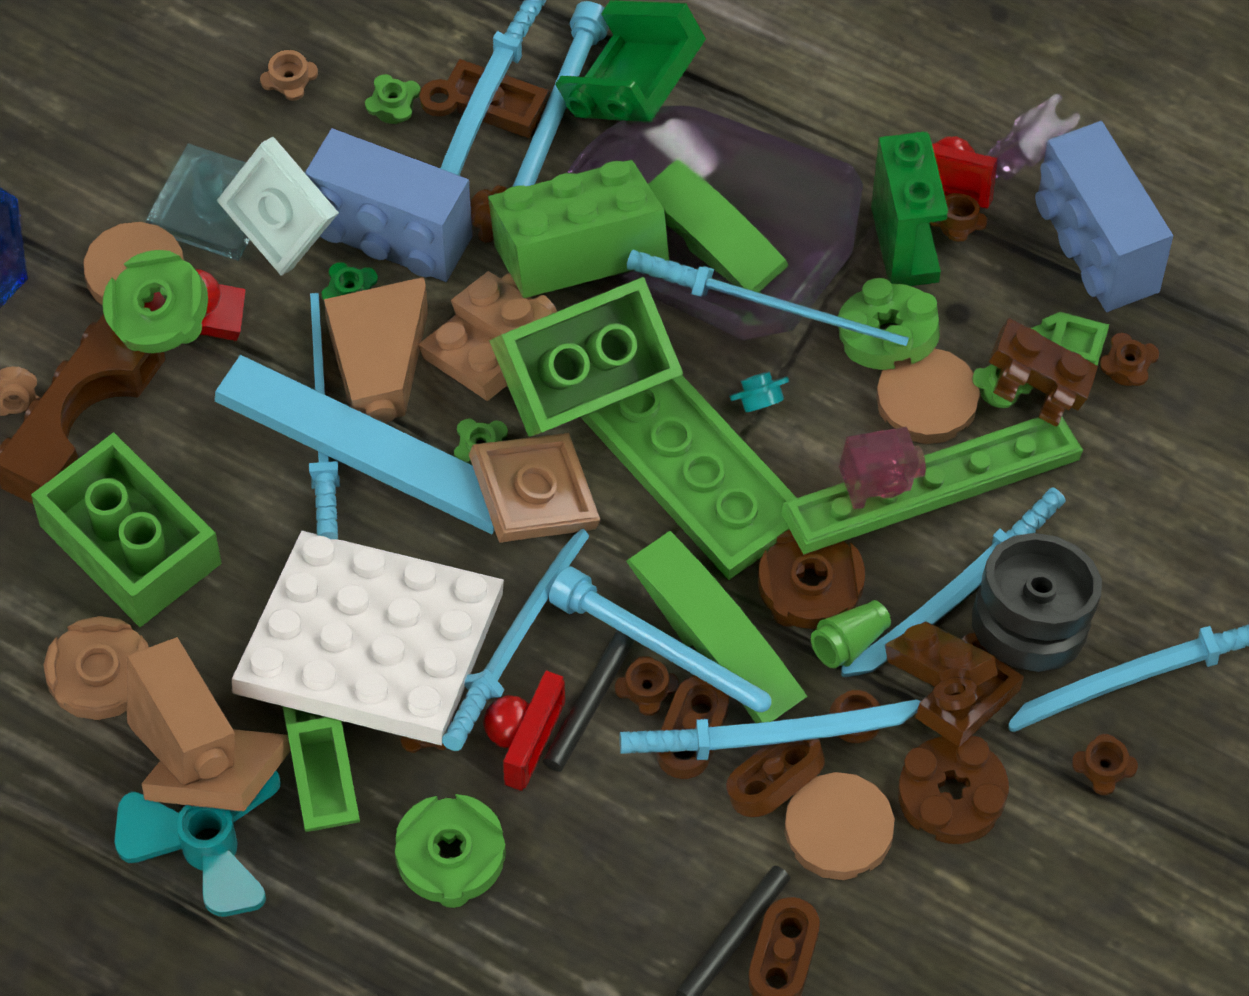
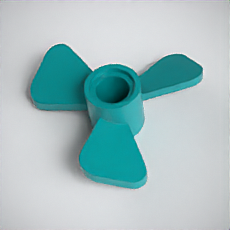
M277 771L273 773L245 811L185 805L180 813L159 802L145 800L144 794L138 792L126 794L121 799L117 812L115 847L119 857L127 863H137L182 849L187 862L193 867L203 870V900L209 912L217 916L226 917L260 909L266 901L265 891L261 884L235 857L237 838L233 822L278 791L281 783L279 773ZM212 828L220 831L217 836L209 840L195 838L204 829Z

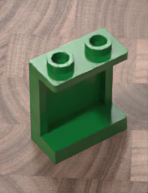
M610 0L601 15L613 36L585 77L560 76L555 85L574 117L651 122L706 38L686 3Z
M924 131L879 137L871 209L887 278L892 284L908 286L939 283L941 270L929 222L946 220L948 208L930 134Z

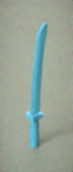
M524 0L520 10L514 16L513 22L508 26L507 32L502 34L497 31L494 35V52L474 89L440 169L460 176L492 99L511 62L518 63L520 61L523 37L528 33L529 27L532 26L535 17L538 16L547 0Z
M632 250L628 258V270L649 274L651 277L662 278L664 281L675 282L687 288L690 287L692 289L691 294L700 297L707 296L708 289H712L907 346L909 338L712 279L714 269L699 266V269H694L686 265H679V263L673 261H665V259L660 257H652L650 254Z
M310 293L315 390L325 395L319 293ZM318 451L319 463H309V473L312 477L311 488L315 489L317 536H324L330 540L338 539L337 509L335 508L337 506L336 487H340L338 461L329 462V456Z
M1050 488L1042 496L1043 498L1039 499L1032 506L1033 508L1029 509L1022 516V519H1019L1012 526L1011 530L1005 533L1002 529H999L993 535L992 546L916 612L867 648L850 666H842L841 675L843 677H851L873 672L888 661L885 649L886 643L904 634L911 626L922 624L925 621L932 625L936 624L981 585L986 561L996 545L1012 536L1035 533L1056 512V509H1059L1066 502L1063 494L1056 488Z
M585 529L579 530L561 549L507 631L484 671L467 675L464 686L469 691L465 696L466 699L462 701L459 707L460 710L456 712L453 722L450 723L447 733L442 738V743L446 748L452 751L461 750L468 737L467 734H470L474 722L477 721L480 711L483 710L487 702L486 700L502 696L505 689L498 680L547 601L555 579L565 568L569 567L589 538V534Z
M1249 625L1213 634L1211 626L1200 628L1198 639L1126 662L1026 702L1010 720L1008 729L1011 732H1016L1106 693L1205 660L1207 667L1218 664L1220 654L1230 652V650L1235 651L1245 648L1246 646L1249 647Z
M915 699L855 711L764 723L708 727V719L697 720L695 729L620 732V753L680 752L687 750L696 751L697 760H708L710 750L780 744L898 726L917 713L921 701Z

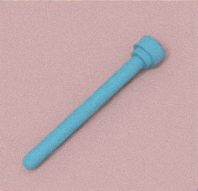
M590 1L577 4L570 20L571 34L574 39L557 80L560 76L579 77L591 46L596 45L598 41L606 37L609 27L601 15L605 8L602 5ZM554 85L513 187L530 186L536 183L567 107L556 85Z
M569 566L555 579L549 593L551 604L568 614L588 612L756 712H765L770 708L771 697L767 692L597 594V588L592 585L591 577Z

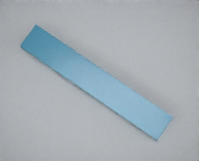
M242 355L238 357L215 391V402L485 532L493 534L495 529L472 465Z

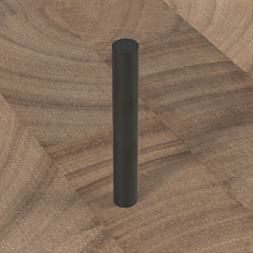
M618 630L615 632L543 759L544 764L550 769L558 772L563 770L633 646L634 639Z
M776 865L772 866L676 990L677 996H701L790 881L791 878L784 869Z

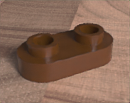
M697 676L687 678L677 688L661 730L681 731L695 729L697 720L708 719V727L724 726L729 709V695ZM697 704H705L711 710L701 714L695 712L692 708ZM714 750L709 751L708 760H697L696 751H690L693 756L685 760L677 758L674 755L675 752L671 751L657 752L656 756L659 766L665 773L678 779H690L700 775L707 768Z
M819 738L765 745L730 774L726 783L727 792L734 810L746 817L767 815L814 779L821 772L825 763Z
M786 897L777 900L767 909L749 968L748 985L753 996H801L820 928L818 913L807 901L796 897ZM786 926H794L801 933L797 937L789 938L784 936L781 930ZM772 976H780L786 981V985L781 988H773L768 985L766 980Z

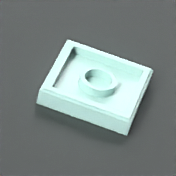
M274 137L260 144L217 199V202L281 276L295 267L339 214Z

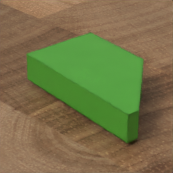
M1058 312L1042 319L1040 325L1031 329H1034L1040 335L1069 351L1078 353L1084 359L1098 366L1109 324Z

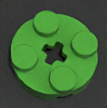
M151 250L137 254L124 263L127 269L119 274L116 281L112 277L108 282L103 295L104 317L108 325L127 348L144 353H160L174 349L182 343L193 342L200 335L202 330L201 322L206 315L208 307L207 287L194 267L189 262L182 260L179 255L166 250ZM161 292V295L166 299L164 305L158 310L151 311L150 308H144L145 303L153 300L154 293Z
M874 278L867 281L863 285L862 291L850 297L838 314V317L878 329L886 323L898 324L890 325L885 331L909 338L907 346L838 327L839 337L844 344V352L854 362L872 369H895L894 361H903L911 358V364L919 362L934 350L940 338L936 298L930 293H924L908 285L892 284L884 278Z
M455 794L456 799L445 798L441 800L434 796L420 801L400 821L395 839L396 864L400 876L406 885L419 896L430 901L440 902L442 905L450 908L460 907L469 899L476 898L487 891L499 877L506 855L505 841L499 819L487 805L467 795ZM458 839L463 842L460 846V856L448 859L440 857L441 852L437 845L440 841L443 840L450 844Z

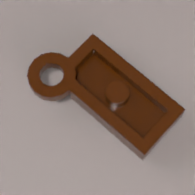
M459 59L448 80H432L421 88L419 97L422 109L431 116L440 117L452 113L457 108L458 113L463 115L485 68ZM505 75L482 122L530 138L548 102L549 90ZM436 93H443L448 96V99L442 103L433 102L430 98Z
M926 621L922 624L911 626L904 634L885 644L888 663L934 686L935 704L944 710H960L971 706L978 698L976 687L998 675L995 656ZM960 692V694L958 695H950L952 693Z
M969 633L962 638V640L984 649L989 653L979 643L975 633ZM995 658L998 675L976 687L978 698L971 706L960 710L941 709L935 704L932 691L919 703L915 718L960 747L1020 691L1024 676ZM960 692L952 693L950 695H958L960 694Z

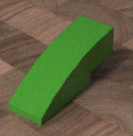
M678 158L648 184L664 208L666 225L685 240L693 254L733 285L759 293L789 266L786 259L731 203Z
M282 706L305 832L360 822L342 721Z

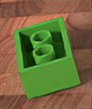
M633 160L624 162L612 161L604 164L601 168L577 174H561L550 181L530 186H514L508 188L505 192L488 196L495 248L523 298L631 271L627 269V262L632 250L669 261L664 208Z
M644 277L489 340L529 437L683 374Z
M114 432L31 494L40 527L139 627L147 623L222 564L216 533Z

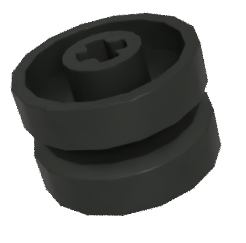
M1038 533L1012 536L996 545L986 561L981 587L977 592L972 608V628L979 643L991 655L1014 668L1037 672L1061 668L1076 659L1086 643L1091 628V620L1096 613L1101 598L1102 578L1094 561L1078 546L1057 536Z

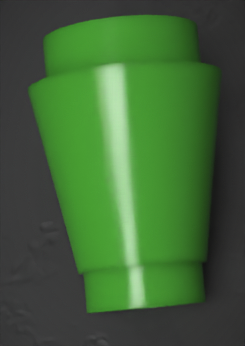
M872 600L867 604L819 621L817 630L811 634L813 650L821 662L830 668L848 667L891 626L890 615L880 602Z

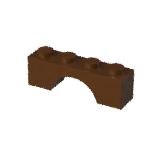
M104 314L97 323L92 322L84 331L80 346L70 360H64L57 367L52 384L42 398L35 399L29 405L23 424L14 436L6 438L1 443V488L33 504L32 493L78 460L76 448L68 440L70 429L78 416L88 407L101 400L113 397L139 398L165 362V353H144L127 348L108 325Z

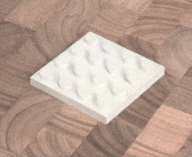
M301 531L232 677V693L442 746V738L447 733V729L465 689L466 677L468 674H471L503 595L504 580L343 540H330L324 536Z

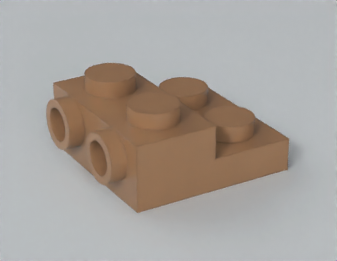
M487 271L451 300L456 315L421 341L418 346L423 359L488 401L507 386L489 340L556 313L557 309L542 294L537 295L533 299L531 297L523 298L510 274H505L502 278H499Z

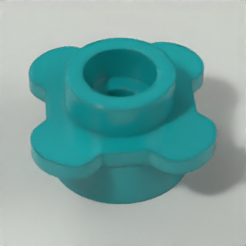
M770 371L741 380L743 390L731 394L729 397L731 401L741 398L745 412L762 409L784 400L780 385L789 382V379L786 376L773 380Z

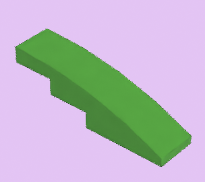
M671 531L626 561L686 646L690 647L693 645L698 653L770 695L771 706L765 712H756L742 704L755 723L773 722L807 697L784 663L741 608Z

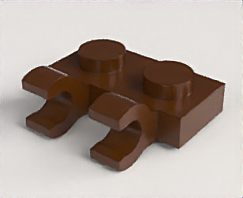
M1008 318L1001 328L989 359V363L1002 369L993 393L1012 402L1020 384L1024 386L1027 383L1047 394L1038 417L1055 427L1059 425L1065 409L1069 411L1073 408L1079 411L1088 399L1098 369L1097 365L1084 359L1078 353L1069 351L1040 335L1034 329L1025 327L1011 318Z

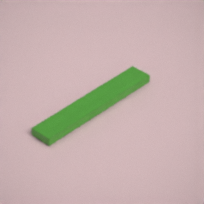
M1037 417L784 502L781 515L802 553L807 554L1079 461L1083 449L1063 417H1061L1057 427Z

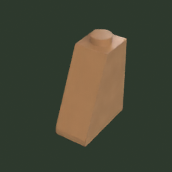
M424 277L324 299L327 327L349 407L385 424L394 418L405 416L420 352L418 344L422 341L428 316Z
M178 637L127 655V723L131 730L182 785H186L199 779L214 778L225 769L233 767L235 732Z

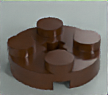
M788 530L777 537L776 544L770 547L768 552L765 551L760 560L758 585L761 597L765 605L772 611L776 622L783 626L817 629L819 621L856 608L863 595L865 566L860 552L851 542L850 547L842 541L803 554L791 531ZM808 568L815 569L817 576L826 577V580L819 582L817 586L806 585V583H802L799 579L804 577L805 569Z
M941 736L930 739L917 748L912 749L906 755L898 784V800L907 821L918 831L921 827L926 832L936 835L935 840L948 844L968 843L988 834L995 826L996 820L1002 815L1009 793L1008 777L1002 762L990 751L987 742L977 736L969 737L960 747ZM949 779L962 782L966 786L962 790L961 799H953L950 792L941 793L938 788L944 786L945 781Z

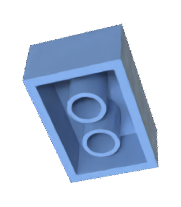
M1102 120L1048 140L1044 163L1040 167L1041 180L1039 191L1035 195L1036 205L1041 216L1045 220L1050 219L1057 230L1059 243L1064 254L1068 258H1074L1080 268L1082 281L1088 294L1092 297L1097 296L1104 310L1109 312L1159 293L1173 234Z
M331 128L305 172L339 212L320 237L332 243L342 242L358 248L371 258L377 260L386 259L400 264L418 276H431L444 282L448 281L472 238L469 179Z

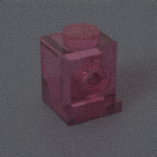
M907 427L846 437L839 468L854 510L864 508L867 498L877 496L892 498L903 492L911 491L914 478L925 476L926 463L923 451L920 446L913 445Z

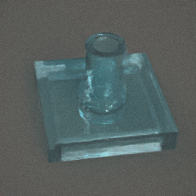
M188 143L150 210L146 223L160 226L172 234L177 241L239 261L250 239L217 202V199L246 162Z

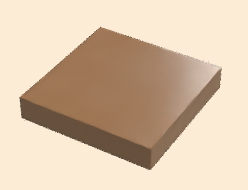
M569 433L474 444L472 446L469 457L499 543L575 533L581 529H585V531L596 530L600 517Z
M233 729L235 732L234 766L225 769L214 778L199 779L186 785H182L160 761L141 783L144 799L154 802L245 811L290 753L288 735Z

